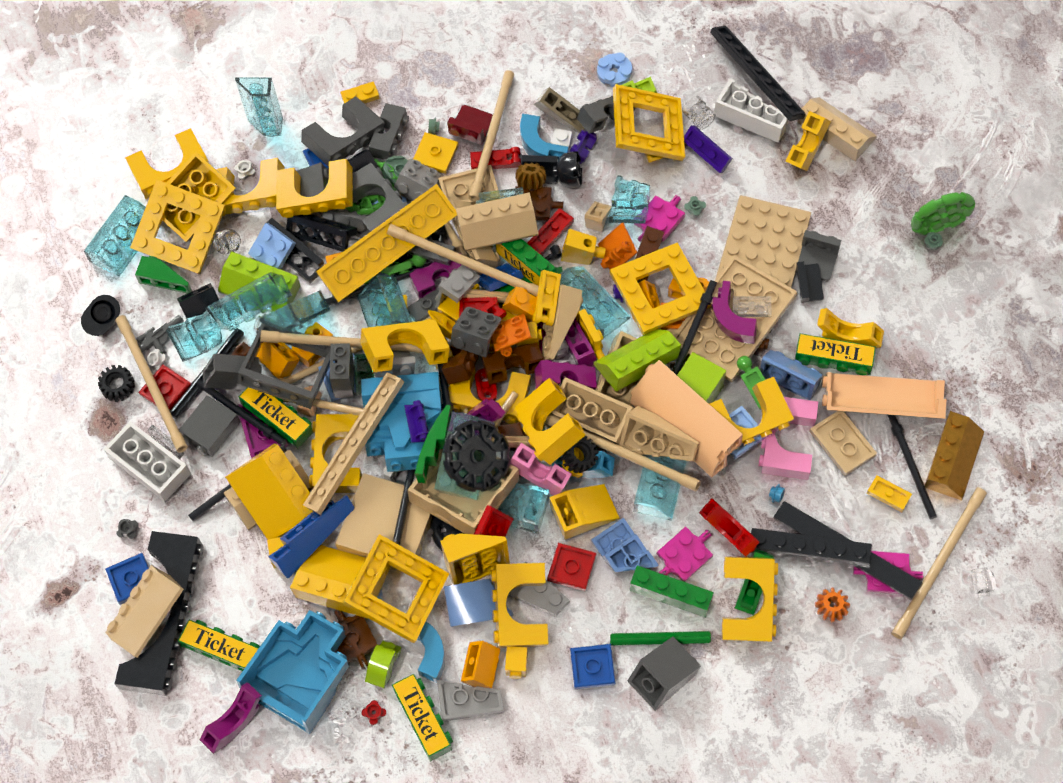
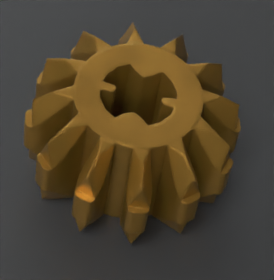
M524 163V165H519L518 169H516L515 179L517 185L522 187V189L537 190L545 184L546 174L544 167L538 163Z

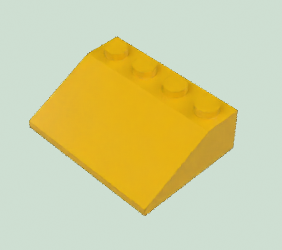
M196 151L167 182L170 185L221 204L236 189ZM169 204L163 221L185 242H188L194 235L201 216Z
M274 443L225 476L267 540L277 538L291 530L313 512L303 505L310 494L309 490L278 444Z
M459 533L457 535H447L440 541L446 569L453 585L477 581L490 576L491 570H494L496 564H510L507 539L503 536Z
M320 545L298 569L290 589L295 598L367 618L342 604L366 557ZM386 564L371 593L373 596L378 597L391 565Z

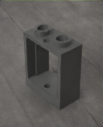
M350 343L331 344L330 382L335 398H354L355 361Z

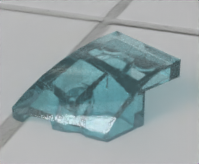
M618 175L614 184L615 192L611 200L612 208L608 216L609 223L645 224L649 208L650 185L633 179L627 181L623 179V176Z
M221 307L206 310L202 315L187 318L185 322L168 326L166 331L182 362L200 356L222 343Z

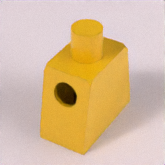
M568 229L561 261L590 265L593 257L604 258L606 248L596 246L597 238L595 236Z

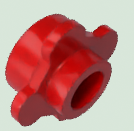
M376 700L371 701L362 710V716L367 717L371 725H376L378 720L386 715V710L381 708Z

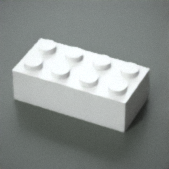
M131 421L103 449L110 460L164 502L191 475L185 463Z

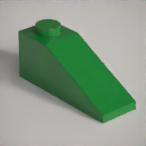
M154 256L141 257L135 273L139 284L186 294L192 292L189 283L160 259Z
M757 549L750 556L774 558L773 555ZM743 579L734 608L754 615L762 594L759 584L750 579Z

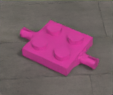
M655 195L634 219V225L641 228L643 233L647 226L663 231L662 242H664L685 218V212L676 208L681 198L675 195L668 202ZM643 233L637 238L639 242H641Z
M685 526L657 551L656 554L665 565L659 573L666 576L672 573L677 575L683 582L689 579L713 557V554L704 544L712 536L711 533L705 530L697 537Z
M872 551V553L916 579L923 580V571H911L909 554ZM853 566V575H865L867 592L900 594Z

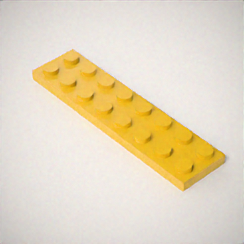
M435 184L317 270L316 273L337 302H340L416 246L387 235L390 224L425 239L457 216V212L439 186Z

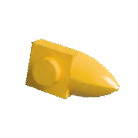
M428 310L430 318L436 320L443 336L451 340L452 328L456 322L442 313Z

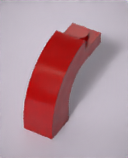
M711 498L699 513L747 557L749 553L755 550L759 543L758 539Z

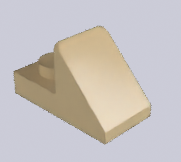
M594 201L585 214V227L603 232L606 218L611 213L612 206Z

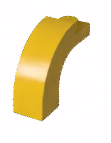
M828 308L820 310L817 326L823 330L822 336L824 338L881 348L884 330L875 322L863 324L849 323L838 318Z

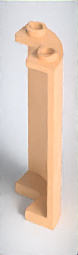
M660 360L646 368L645 375L631 391L630 403L634 407L639 406L657 414L699 442L693 461L710 477L715 476L726 467L727 456L742 444L743 434Z
M827 372L826 376L822 377V388H825L822 406H826V410L945 419L947 399H944L945 381Z

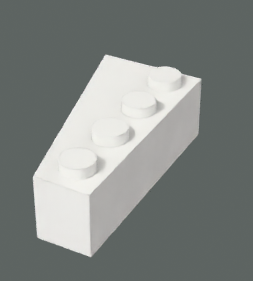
M730 78L715 102L713 116L779 143L786 131L788 119L780 110L771 104H765L762 98L753 96L748 92L747 88L744 86L740 87L732 78Z

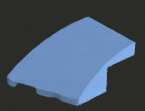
M624 518L591 539L595 548L614 572L635 570L637 565L644 568L659 566Z
M490 578L444 586L450 627L493 620L492 612L496 610L495 602H492V590H495V586ZM506 605L509 615L514 616L512 610H509Z

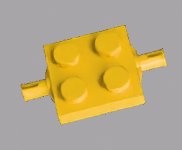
M579 309L576 320L590 343L596 358L599 360L605 356L602 352V333L599 329L596 330L593 316L591 314L588 315L585 309Z

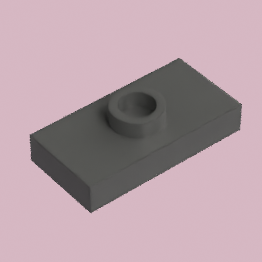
M438 289L407 307V312L415 322L428 318V310L438 311L435 308V298L439 293Z

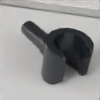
M559 245L550 247L551 254L545 257V259L548 261L559 259L562 255Z

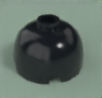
M578 151L564 153L558 158L557 165L553 166L554 177H558V181L565 187L577 188L582 185V168H580L579 163L581 162L580 153Z

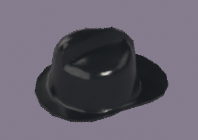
M103 294L97 296L81 316L83 330L91 336L105 334L120 314L119 302L110 295Z

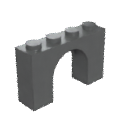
M357 97L342 105V117L356 129L353 135L348 137L332 136L316 122L302 129L301 142L328 167L329 161L345 159L349 155H353L360 148L366 147L371 142L374 132L384 133L385 122Z
M372 163L352 174L353 203L368 195H380L386 198L384 204L378 210L361 220L367 234L408 205L407 202H402L399 192L392 189L391 182L383 178L384 175L380 168H375Z

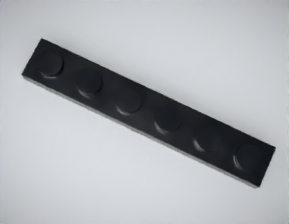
M752 528L751 534L759 541L755 548L757 550L870 565L872 544L757 528Z

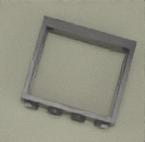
M263 320L240 368L237 383L311 409L330 366L331 346L285 343L325 357L311 391L252 371L250 369L263 343L260 342L261 330L303 334L292 328L280 326L275 322Z

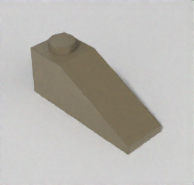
M550 87L542 92L534 104L537 108L578 133L581 130H585L577 119L580 112L578 108Z

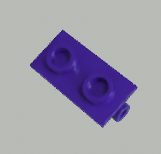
M581 130L576 138L579 140L578 143L574 144L569 151H578L580 153V164L585 162L590 152L585 147L591 150L597 140L596 133L589 134L586 130Z
M416 400L412 405H404L411 443L425 442L429 433L424 405L420 400Z

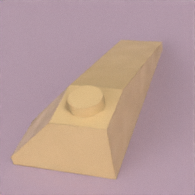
M563 284L559 286L554 323L552 326L543 324V330L546 331V336L542 341L543 360H553L583 303V290Z
M637 406L627 413L619 445L640 455L664 456L671 459L693 461L699 442L657 414Z

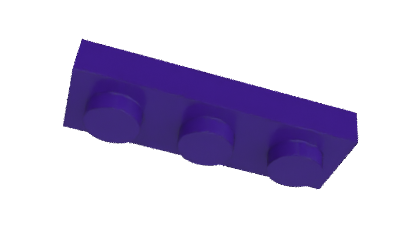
M691 125L684 135V142L719 173H723L733 158L695 125Z

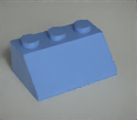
M770 350L763 356L760 371L765 379L774 376L779 386L807 400L812 399L821 383L822 374L818 370L808 368L798 360L787 358L779 351Z

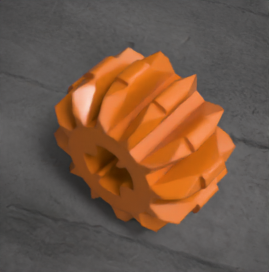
M832 587L830 592L824 589L822 594L817 595L818 601L815 602V607L819 608L817 615L824 614L823 621L829 617L831 623H833L835 617L841 621L843 616H847V609L850 608V603L846 602L848 595L841 596L842 589L836 593L834 587ZM831 602L836 604L834 607L829 606Z

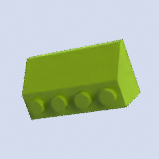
M231 251L222 268L218 292L285 317L301 285L296 275Z
M657 329L595 361L594 366L617 392L642 378L649 365L655 364L659 360L666 365L677 359L681 344L670 331Z

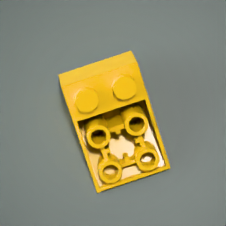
M605 484L567 490L549 497L551 510L565 540L620 519Z

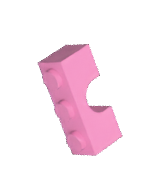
M520 443L511 457L510 464L519 469V475L553 496L559 494L565 487L571 473L557 464H554L552 467L543 465L537 460L534 450Z

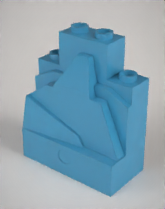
M438 372L397 376L404 381V384L365 444L367 457L385 455L387 472L416 470L424 442L411 443L404 405H412L416 400L421 401L424 405L429 432L435 420L442 412V394ZM383 377L361 379V394L364 407Z
M311 610L308 611L297 629L287 621L283 623L278 620L236 680L239 688L248 682L262 695L258 704L308 734L312 732L337 692L336 687L349 668L347 657L341 652H336L345 638L343 626L335 621L331 623L326 620L327 618L318 611L314 613Z

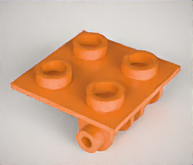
M623 222L598 243L599 247L606 248L601 262V266L604 269H612L625 264L637 254V250Z
M525 314L514 316L500 323L492 336L495 351L500 350L502 355L508 357L512 353V345L532 338Z

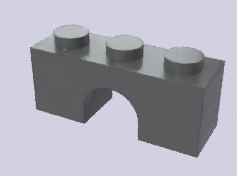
M613 95L603 100L600 99L596 102L585 104L580 108L577 119L589 134L602 130L608 117L614 121Z
M385 103L380 118L385 122L384 128L389 129V131L383 134L374 132L369 144V151L372 156L383 160L396 155L398 141L402 140L403 128L407 126L409 121L405 107Z

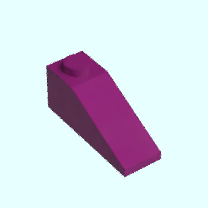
M575 318L564 340H566L568 349L577 365L586 364L592 367L594 362L597 361L595 353Z

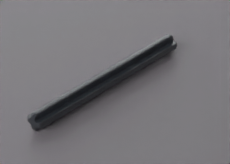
M236 328L216 354L228 355L244 335V332ZM203 370L170 410L174 419L180 416L201 389L196 386V382L199 379L203 381Z

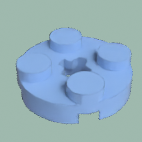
M623 53L609 54L599 59L597 76L602 83H607L614 87L615 84L622 85L629 81L632 75V64ZM612 68H617V69H618L616 73H615L614 71H610V70H611Z

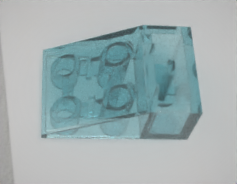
M516 484L497 510L513 518L512 527L539 534L550 500V491L530 484Z

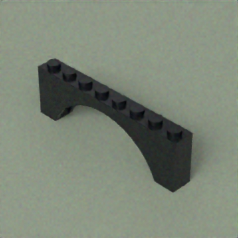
M152 531L147 550L152 557L164 566L167 573L184 590L171 607L168 621L159 637L138 658L135 657L119 664L114 684L119 690L167 696V691L172 687L171 674L172 670L176 669L177 659L175 657L177 651L181 648L178 640L181 636V631L186 626L185 614L190 609L189 597L190 593L194 592L195 582L193 580L195 574L197 575L199 571L198 558L203 553V544L196 536Z

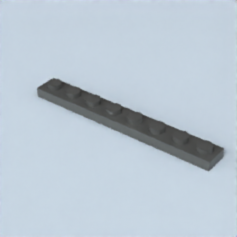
M329 210L323 212L321 216L357 227V235L351 236L352 238L360 240L367 235L360 219ZM425 238L428 241H431L435 244H438L440 246H443L447 249L456 252L455 246H451L448 244H444L441 242ZM414 246L406 252V254L420 256L448 266L451 263V260L418 246Z

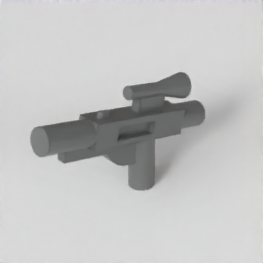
M178 315L154 333L155 328L152 327L144 334L136 337V340L142 343L139 345L141 351L144 352L146 349L149 350L154 346L155 349L160 350V353L165 354L166 351L163 345L167 342L168 336L179 328L178 324L183 321V318Z

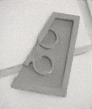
M546 579V583L543 586H520L512 589L508 594L518 601L526 602L553 616H557L570 603V600Z
M437 680L443 722L504 712L501 690L479 686L472 687L460 683L454 684Z

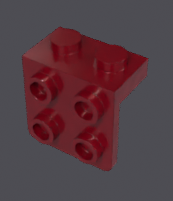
M463 105L456 118H449L447 122L448 132L450 135L482 145L488 133L493 114Z

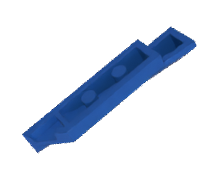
M343 496L336 503L330 500L321 515L312 512L280 538L284 546L272 553L268 558L286 578H290L354 510V505L348 496Z

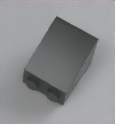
M671 637L640 659L627 681L656 711L696 675L701 665L686 651L681 643L674 637Z

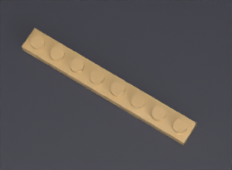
M388 372L385 374L303 505L319 515L322 514L404 384L401 378Z

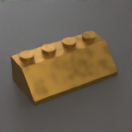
M952 411L949 412L924 485L927 489L961 501L984 434V430L970 417Z

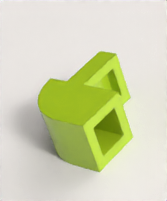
M386 641L376 645L368 664L365 682L384 688L391 678L393 664L401 653V646Z

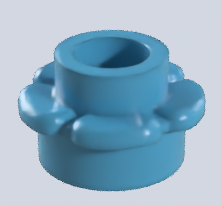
M780 484L776 487L773 486L770 490L769 497L772 498V503H780L784 496L785 488L780 487Z

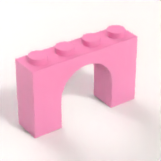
M784 397L794 418L789 424L815 426L818 401ZM778 428L772 430L773 434L761 441V448L764 449V455H760L758 465L762 467L761 474L808 480L811 471L812 455L785 450L778 444L775 437Z

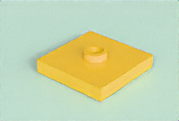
M425 132L413 160H418L421 164L446 174L459 144L457 141Z

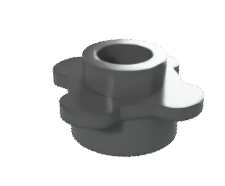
M129 519L120 520L118 531L116 532L117 536L120 538L123 536L129 539L135 538L138 522Z

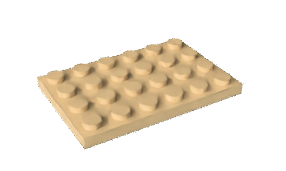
M740 195L716 278L733 255L785 285L792 287L796 262L799 260L805 230L808 228L811 212Z
M733 255L715 279L717 285L712 297L718 298V288H722L723 281H731L732 291L729 308L737 316L755 318L757 320L755 344L741 343L725 335L716 323L712 303L711 307L706 309L687 354L690 356L694 352L725 369V379L733 382L741 371L737 367L738 358L741 356L752 357L797 296L796 290ZM696 314L688 316L673 335L681 344V348Z

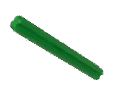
M710 631L611 633L610 644H663L671 637H674L681 644L710 643L711 633Z

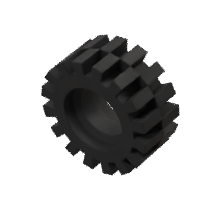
M111 365L112 369H109V367L105 368L107 372L102 371V377H98L99 389L109 401L114 399L115 402H118L119 398L121 401H124V396L129 398V392L132 394L134 392V378L126 367L122 368L121 365H118L116 368L115 365ZM116 378L123 379L122 386L116 389L110 388L112 380Z
M584 436L567 450L563 457L560 458L561 461H565L563 466H569L568 470H574L573 473H583L596 464L595 461L598 460V456H595L598 454V450H594L597 446L596 444H591L593 440H587V436ZM575 447L582 451L584 455L583 461H580L575 456Z

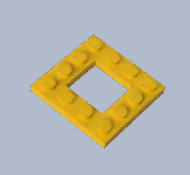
M615 84L613 87L616 148L683 161L685 158L681 98ZM633 107L663 113L664 138L635 132Z
M156 180L130 248L200 274L226 206ZM169 204L201 216L188 250L156 238Z
M678 242L612 268L609 272L642 335L696 314L701 303L702 293H705ZM669 268L684 296L652 309L637 280Z
M379 534L342 604L406 640L415 643L449 573ZM386 564L421 582L406 613L371 594Z

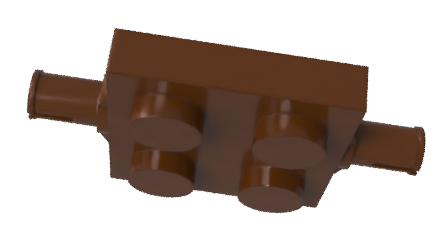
M515 186L514 196L530 192L536 221H548L553 208L563 209L564 201H553L551 197L552 187L529 190Z
M335 610L334 614L338 619L337 623L343 626L345 638L336 652L344 654L347 657L348 663L358 660L362 670L366 669L363 662L368 668L369 663L365 656L374 651L378 644L365 618L357 615L346 618L343 611H339L341 615L339 616L337 610Z

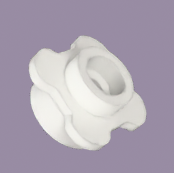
M249 160L240 161L234 167L235 171L238 172L239 179H245V177L255 174V169L251 167Z
M159 349L150 352L147 357V363L153 366L156 371L166 361V355L160 353Z

